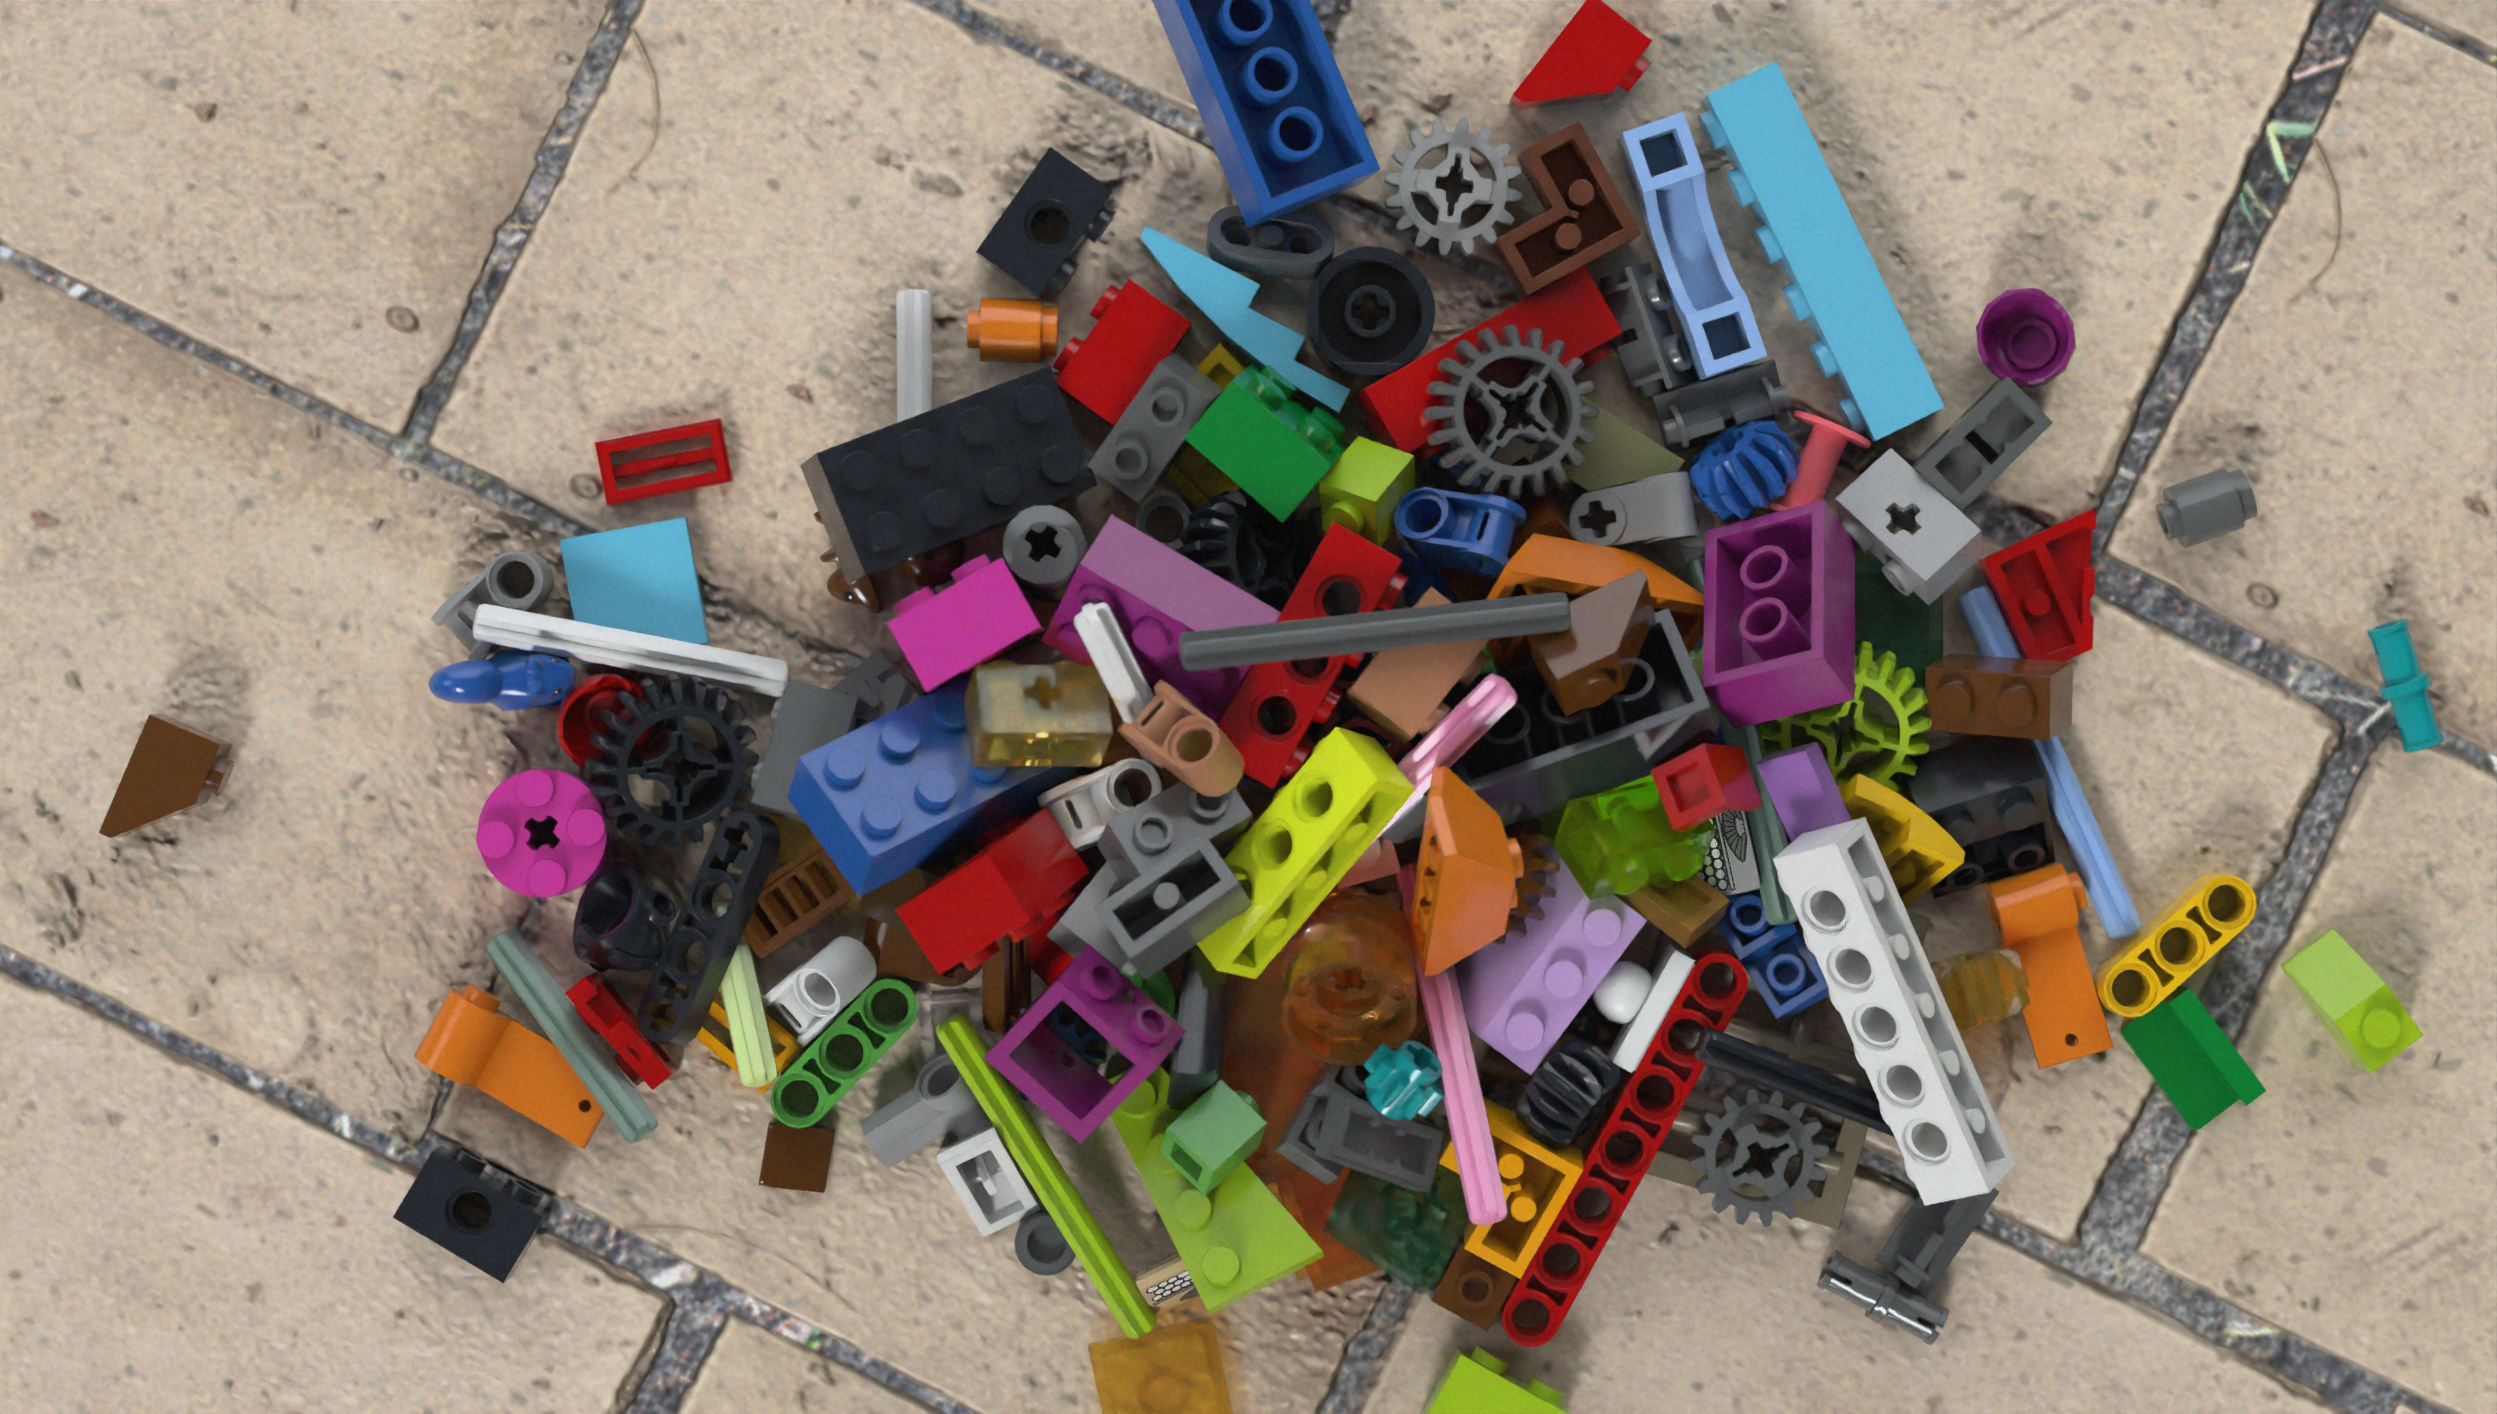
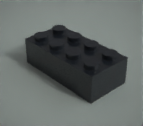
M1050 365L814 454L800 465L848 585L1006 525L1019 512L1036 505L1055 506L1076 498L1098 485L1092 469L1087 466L1089 464L1088 458Z
M1669 608L1655 613L1625 689L1611 695L1609 699L1598 706L1583 708L1569 716H1565L1534 664L1532 657L1478 675L1467 688L1459 682L1455 683L1442 700L1443 703L1451 708L1448 712L1449 714L1490 674L1506 679L1517 694L1516 703L1449 768L1500 815L1503 827L1652 775L1651 770L1701 744L1719 745L1711 705Z

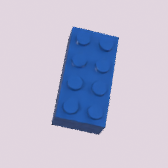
M1152 0L1247 228L1359 185L1380 170V166L1310 0Z
M1011 653L799 757L787 798L858 897L1039 806L1038 796L1058 785L1075 779L1085 749L1016 656Z

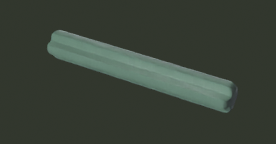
M509 929L496 935L486 946V953L625 1141L633 1144L645 1139L658 1126V1120L594 1033L580 1018L574 1006L519 932L515 929Z

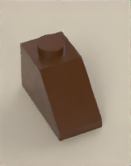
M1642 569L1569 602L1571 621L1570 627L1567 630L1527 635L1533 662L1565 716H1569L1583 708L1598 706L1609 699L1611 695L1625 689L1655 617L1648 580Z
M149 714L99 833L109 838L126 836L208 802L211 794L220 796L227 785L234 766V761L227 759L232 744L163 714Z

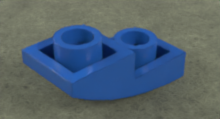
M1759 889L1725 896L1730 902L1723 918L1716 924L1780 1025L1829 995V987L1820 966L1797 932L1793 922L1783 925H1770L1767 922Z

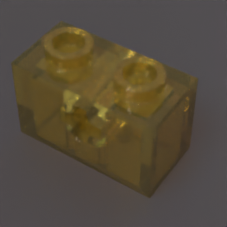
M995 661L987 665H975L964 696L972 766H1100L1113 731L1107 688L1095 665H1080L1073 661H1062L1052 665H1017L1011 661Z

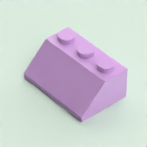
M1555 847L1545 854V858L1548 861L1560 864V871L1547 875L1546 884L1554 888L1557 893L1554 898L1541 897L1538 905L1545 914L1544 919L1540 921L1527 917L1524 919L1527 929V935L1521 938L1507 934L1505 944L1498 945L1490 942L1454 964L1467 1027L1530 1075H1532L1647 921L1645 917L1586 874V870Z

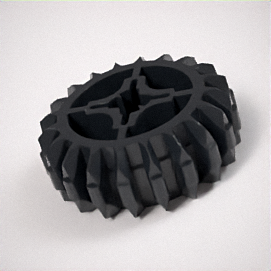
M1239 488L1232 492L1225 491L1211 497L1210 502L1199 506L1194 513L1188 515V526L1179 532L1180 540L1184 547L1178 553L1282 613L1320 543L1312 542L1307 534L1309 520H1296L1293 512L1282 523L1245 490ZM1331 589L1327 591L1326 596L1332 592Z
M667 674L661 692L652 680L642 679L640 686L641 698L636 700L627 691H619V702L625 708L618 715L608 709L601 710L600 718L610 728L607 733L599 731L589 733V742L602 752L585 758V767L590 772L599 774L588 783V787L595 797L604 798L601 802L602 813L607 819L618 817L616 827L626 836L638 830L639 839L644 844L653 846L662 834L664 842L669 847L678 848L682 840L683 831H686L695 843H703L705 834L703 825L710 822L717 829L723 820L720 814L727 807L734 812L744 811V804L735 794L738 789L752 790V777L744 773L743 770L756 766L759 760V755L755 751L746 748L757 738L755 731L749 725H740L746 717L745 711L736 703L727 705L729 695L720 687H715L707 692L706 683L698 677H692L683 687L679 677L675 674ZM684 716H695L708 721L714 730L717 748H706L701 742H691V732L684 726ZM656 723L654 733L650 739L643 744L634 745L642 733ZM674 751H679L683 755L682 760L679 764L673 761L675 768L666 771L662 767L664 760L667 758L672 761L670 754ZM627 774H638L643 780H654L655 791L661 796V806L645 804L634 799L628 786ZM710 777L702 789L690 797L694 785L701 779Z

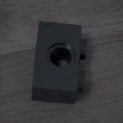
M1049 147L976 253L980 259L1037 299H1043L1049 290L1059 295L1080 266L1079 263L1072 259V256L1084 239L1088 238L1093 243H1096L1115 217L1117 212L1108 206L1114 198V193L1107 186ZM1050 211L1062 214L1069 222L1067 236L1061 242L1054 245H1046L1039 242L1032 233L1033 224L1037 217Z
M454 1144L451 1151L440 1146L431 1152L393 1218L504 1283L512 1277L551 1210L539 1204L543 1195L525 1182L509 1177L507 1182L504 1183L483 1171L488 1162L475 1152L459 1144ZM477 1192L487 1198L491 1206V1217L487 1224L474 1225L462 1216L460 1202L465 1193Z

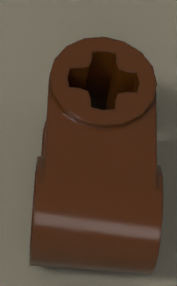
M869 916L867 918L862 944L868 948L874 957L877 967L876 975L900 980H917L945 987H956L974 978L982 969V964L968 971L964 964L956 968L954 973L947 970L939 975L911 934Z

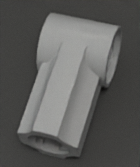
M948 1053L932 1059L924 1066L918 1075L914 1089L860 1121L865 1138L870 1143L877 1158L887 1168L895 1166L950 1131L959 1137L971 1136L989 1124L990 1119Z

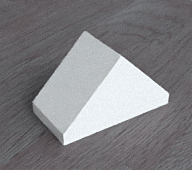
M992 1123L971 1136L961 1137L939 1149L936 1155L939 1165L983 1237L1040 1210L1023 1171Z

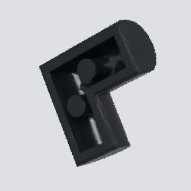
M1190 948L1189 952L1185 953L1177 1023L1186 1032L1172 1050L1167 1105H1170L1169 1109L1186 1111L1221 1079L1226 1059L1235 974L1217 971L1201 949Z

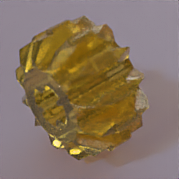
M2002 946L1991 949L1987 947L1981 950L1967 951L1962 954L1948 956L1943 960L1933 961L1930 964L1958 1030L1973 1026L1980 1027L1991 1022H2000L2003 1018L2016 1016L2030 1003L2027 987H2030L2026 968L2022 967L2019 953Z

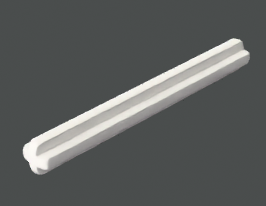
M479 605L473 622V637L477 641L662 676L675 674L683 680L698 677L706 684L763 695L783 696L789 680L790 670L788 663L784 660L494 605Z

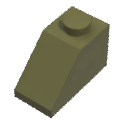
M1580 396L1581 406L1594 405L1599 408L1598 417L1581 420L1580 427L1590 429L1596 434L1595 441L1591 444L1573 443V446L1585 457V462L1582 466L1572 467L1560 460L1567 473V482L1556 486L1545 475L1544 480L1547 485L1569 497L1574 488L1586 494L1591 491L1631 484V482L1646 477L1678 472L1685 460L1590 400ZM1558 418L1553 424L1552 430L1554 432L1557 430ZM1539 446L1531 461L1534 462L1546 450Z

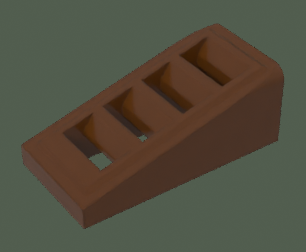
M820 842L767 878L743 932V936L758 957L765 958L857 895ZM821 858L841 887V890L837 893L816 865L815 861ZM797 873L801 874L820 902L818 906L796 876ZM779 887L798 915V920L793 917L775 889Z

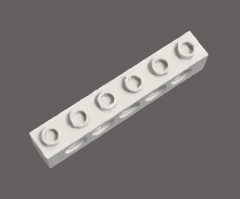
M1863 817L1802 833L1773 859L1778 871V880L1784 893L1789 896L1802 925L1805 943L1808 949L1815 955L1829 987L1831 1002L1840 1012L1853 1041L1856 1059L1860 1066L1865 1069L1879 1101L1881 1116L1885 1123L1890 1126L1904 1157V1165L1908 1177L1915 1183L1925 1206L1989 1193L2015 1166L2016 1162L1866 818Z

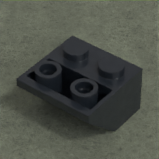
M1983 735L1933 750L1926 754L1910 757L1918 768L1916 769L1915 776L1900 773L1903 797L1935 820L1965 851L1964 863L1930 888L1934 898L1957 891L1969 890L1980 884L2013 874L2028 872L2036 867L2056 862L2045 777L2027 738Z

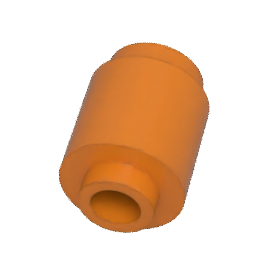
M981 298L980 310H968L967 347L969 349H979L980 362L1041 363L1042 357H1057L1058 306H1043V299Z

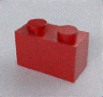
M1128 279L1121 290L1112 284L1107 288L1090 313V316L1097 320L1098 323L1084 342L1073 336L1052 366L1061 373L1056 380L1059 389L1112 428H1114L1157 364L1175 352L1192 329V323L1131 279Z

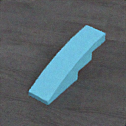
M1148 226L1145 227L1140 236L1141 244L1180 294L1229 343L1264 369L1266 365H1270L1297 388L1296 392L1334 415H1338L1350 389L1294 361L1304 343L1305 337L1250 309L1260 290V284Z

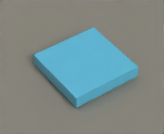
M687 517L559 540L574 621L699 645L710 643ZM581 660L582 666L597 664Z

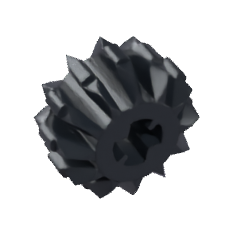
M1581 1038L1563 1043L1556 1053L1551 1054L1543 1067L1538 1069L1532 1081L1526 1085V1091L1518 1099L1516 1119L1527 1127L1526 1131L1540 1142H1546L1554 1150L1571 1146L1580 1135L1585 1134L1588 1127L1598 1119L1601 1111L1610 1103L1609 1099L1618 1089L1620 1069L1609 1061L1610 1057L1595 1045L1591 1047Z

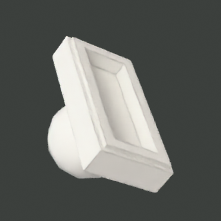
M1669 942L1651 975L1639 964L1629 961L1616 962L1592 993L1593 1002L1603 1017L1608 1021L1624 1024L1607 1053L1612 1063L1631 1073L1633 1070L1636 1071L1683 984L1695 966V960L1688 952Z

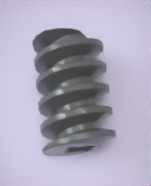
M1036 505L1019 512L1008 524L1003 536V555L1017 581L1033 598L1046 603L1061 602L1080 562L1090 546L1079 523L1067 511L1052 505ZM1058 547L1060 554L1056 558L1045 555L1039 560L1037 554L1041 549L1052 552Z

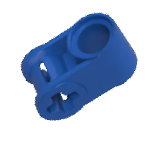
M1419 487L1408 492L1400 499L1394 512L1396 529L1424 564L1432 567L1470 571L1489 578L1500 577L1505 566L1510 561L1507 555L1515 531L1518 528H1522L1527 519V513L1520 505L1504 497L1492 494L1473 495L1438 490L1431 487ZM1438 522L1432 530L1425 532L1432 524Z

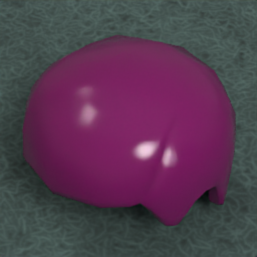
M2035 288L2005 291L1986 305L1976 326L1977 348L1985 366L1999 379L2009 377L2020 389L2045 386L2064 373L2077 347L2074 324L2066 309L2044 291Z

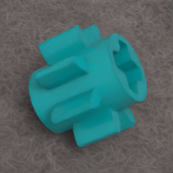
M1397 1040L1391 1048L1382 1043L1363 1065L1371 1073L1364 1081L1367 1085L1365 1088L1366 1096L1377 1111L1390 1119L1401 1120L1406 1117L1407 1120H1412L1417 1113L1426 1117L1444 1097L1443 1092L1437 1087L1440 1083L1439 1077L1443 1072L1442 1065L1429 1048L1417 1041L1408 1040L1402 1044L1401 1041Z

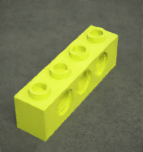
M1335 727L1328 736L1317 743L1312 751V756L1292 780L1276 792L1271 805L1250 830L1243 833L1235 841L1232 851L1224 859V862L1236 877L1253 905L1197 943L1217 971L1257 979L1415 793L1416 789L1375 738Z

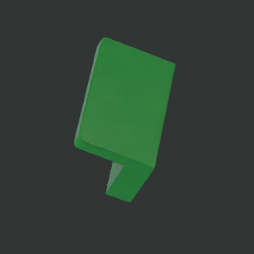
M2179 985L2150 1012L2143 1016L2134 1017L2120 1028L2119 1032L2122 1038L2191 1129H2201L2235 1102L2247 1106L2266 1092L2261 1082L2188 987Z

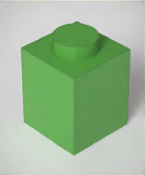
M1220 1079L1167 1127L1160 1153L1206 1196L1259 1147L1267 1122L1263 1119L1262 1111L1257 1103L1247 1093L1241 1090L1234 1092Z

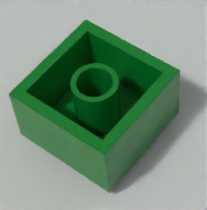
M1253 362L1231 381L1184 439L1283 523L1319 484V481L1351 444L1342 437L1345 429L1335 417L1320 407H1315L1311 411L1293 395L1297 388L1274 368L1266 365L1262 369L1257 363Z

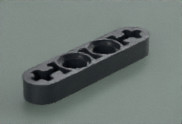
M736 811L723 818L719 824L639 1006L638 1024L643 1035L650 1041L675 1046L685 1045L695 1039L701 1030L779 852L781 844L780 832L776 823L769 817L746 811ZM745 831H748V837L754 841L750 851H747V845L741 842ZM729 864H733V868L742 869V874L727 871ZM726 882L732 892V901L727 912L718 917L712 908V897L716 888ZM700 940L706 949V961L701 971L693 975L687 967L686 957L691 945ZM676 984L691 986L689 994L685 993L686 989L677 988ZM669 1005H671L670 1011L676 1015L673 1026H670L671 1020L665 1016Z

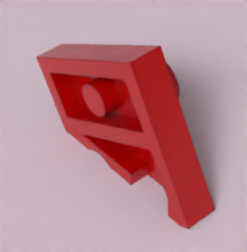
M2093 509L2079 513L1978 560L2023 659L2067 661L2093 649L2094 618L2090 613V600L2095 590V568H2091L2092 530L2096 529L2097 520Z

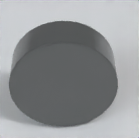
M1040 1210L1027 1216L1018 1227L1014 1242L1015 1252L1021 1264L1029 1271L1044 1276L1055 1275L1068 1268L1075 1259V1253L1047 1210Z

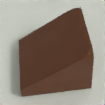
M772 1119L767 1130L759 1185L825 1193L835 1129L813 1125L795 1128L789 1127L779 1120Z

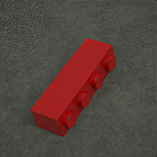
M1584 265L1366 387L1357 394L1355 398L1381 444L1414 455L1415 465L1448 447L1446 442L1432 446L1428 443V435L1444 429L1442 420H1426L1423 417V411L1426 408L1442 406L1443 399L1431 396L1427 393L1426 389L1428 384L1434 381L1450 384V380L1441 374L1437 368L1440 360L1448 358L1463 365L1456 354L1455 345L1462 340H1467L1479 351L1477 333L1481 330L1490 328L1500 344V335L1503 327L1516 325L1522 345L1524 337L1529 330L1533 328L1541 329L1543 332L1541 351L1544 352L1546 347L1553 341L1562 340L1566 346L1558 361L1563 365L1565 362L1579 357L1584 365L1578 372L1611 355L1612 352L1607 343L1623 332L1586 266ZM1493 361L1483 367L1476 375L1487 383L1494 381L1504 388H1511L1519 378L1526 375L1530 367L1515 361ZM1545 381L1547 387L1544 389L1543 393L1551 389L1547 381ZM1466 393L1463 413L1466 428L1469 434L1483 427V417L1481 411L1469 401L1471 396Z

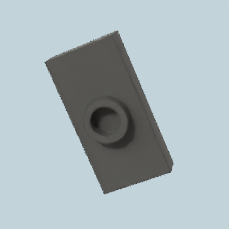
M1330 1093L1314 1155L1417 1192H1430L1445 1130L1414 1118L1407 1120L1404 1117L1401 1120H1393L1377 1111L1370 1102L1345 1093Z

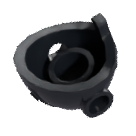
M614 861L601 868L598 874L587 884L579 900L574 919V952L580 960L588 963L599 972H606L609 969L630 972L650 971L656 968L670 937V922L676 917V907L667 894L661 891H653L644 878L630 865Z

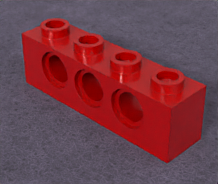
M1333 521L1277 622L1330 617L1325 608V596L1333 585L1340 582L1351 583L1359 591L1361 606L1357 614L1376 612L1378 607L1384 610H1391L1408 581L1407 577L1398 573L1404 560ZM1367 652L1329 656L1328 665L1324 672L1313 678L1301 675L1295 669L1293 660L1252 664L1218 725L1219 729L1242 754L1245 764L1243 772L1272 789L1277 788L1282 778L1290 782L1305 764L1312 749L1302 744L1312 724L1316 721L1325 726L1344 694L1343 691L1334 687L1346 664L1358 669ZM1274 696L1287 698L1292 702L1296 710L1294 726L1287 733L1281 735L1268 731L1261 721V709L1264 703Z

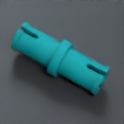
M2399 619L2375 626L2367 630V634L2371 638L2384 680V684L2379 686L2382 699L2390 700L2403 741L2402 747L2404 752H2414L2442 743L2444 736L2440 732L2427 690L2428 687L2432 686L2429 672L2421 671L2408 629V620Z

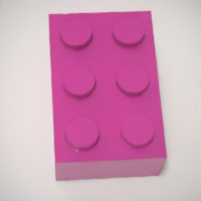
M983 554L951 572L956 582L951 587L937 594L935 590L933 591L932 588L929 589L927 586L894 605L899 616L887 624L926 692L931 693L986 666L1046 631L1024 589L1004 559L1000 558L992 562L991 558L989 559L988 556Z

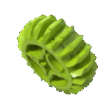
M1864 641L1859 646L1857 655H1855V700L1760 723L1761 736L1769 739L1765 743L1766 752L1771 754L1798 747L1799 744L1796 742L1791 731V724L1805 727L1806 734L1812 735L1824 743V758L1838 789L1859 773L1898 793L1901 790V783L1896 771L1904 775L1915 776L1918 767L1910 757H1913L1912 755L1926 754L1929 749L1928 739L1921 732L1930 729L1932 721L1930 718L1925 717V711L1919 710L1927 703L1925 690L1911 688L1915 681V674L1910 667L1893 672L1896 665V655L1891 651L1882 654L1876 662L1872 661V644ZM1866 686L1880 693L1890 703L1897 715L1896 725L1882 722V715L1875 714L1865 708L1864 691ZM1852 703L1855 729L1849 725V732L1841 733L1838 745L1836 746L1833 720L1839 724V717H1847ZM1861 751H1874L1878 753L1863 763L1846 766L1848 760L1855 753Z

